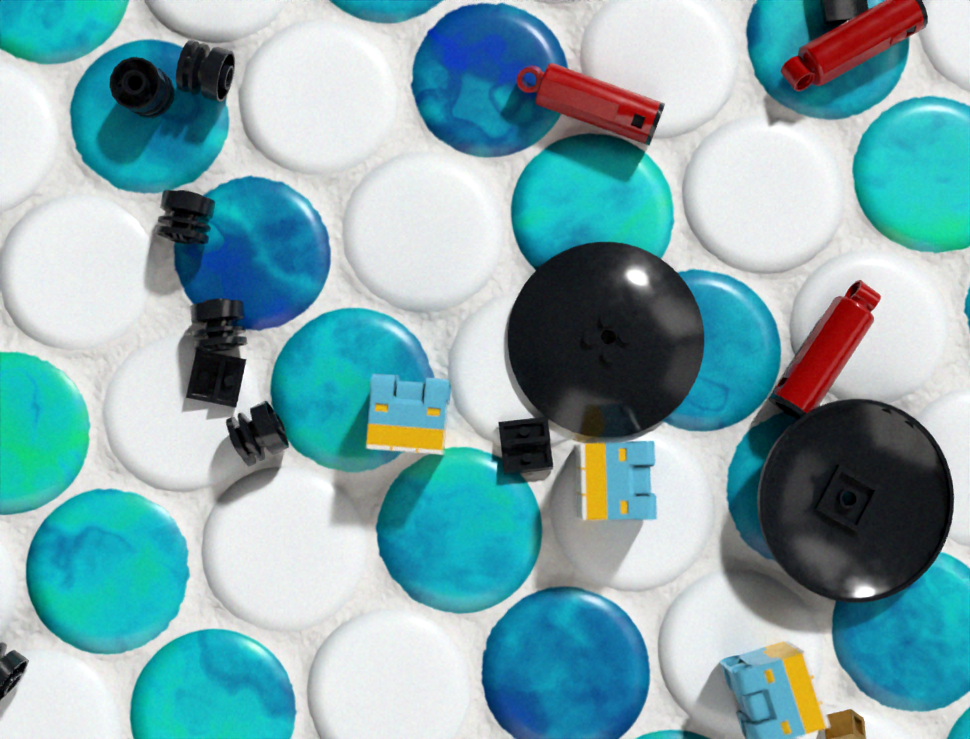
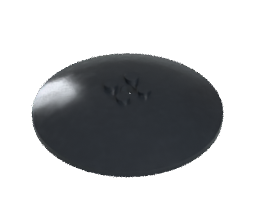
M586 243L562 251L550 258L530 276L522 287L514 303L509 320V359L514 376L524 395L550 421L562 428L585 436L599 438L627 436L641 432L661 422L689 394L696 381L703 359L704 329L702 317L688 285L670 265L659 257L639 247L624 243ZM608 330L614 334L615 340L612 344L602 342L601 334L603 331Z
M869 399L833 401L818 406L800 416L784 430L774 443L760 475L757 496L758 518L763 537L772 556L787 575L798 584L813 593L835 601L847 603L872 602L887 598L906 589L917 581L937 559L948 537L954 512V489L951 472L947 460L934 437L920 422L905 411L895 406ZM849 491L852 495V501L850 504L845 505L842 501V496L845 492Z

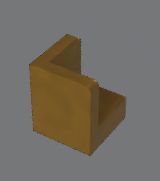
M852 709L827 714L830 727L825 728L826 739H866L864 717Z

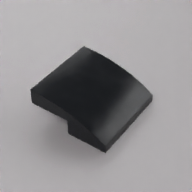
M820 0L824 25L847 22L868 10L867 0Z
M196 350L186 398L236 408L247 359Z
M548 417L498 422L504 475L553 469Z

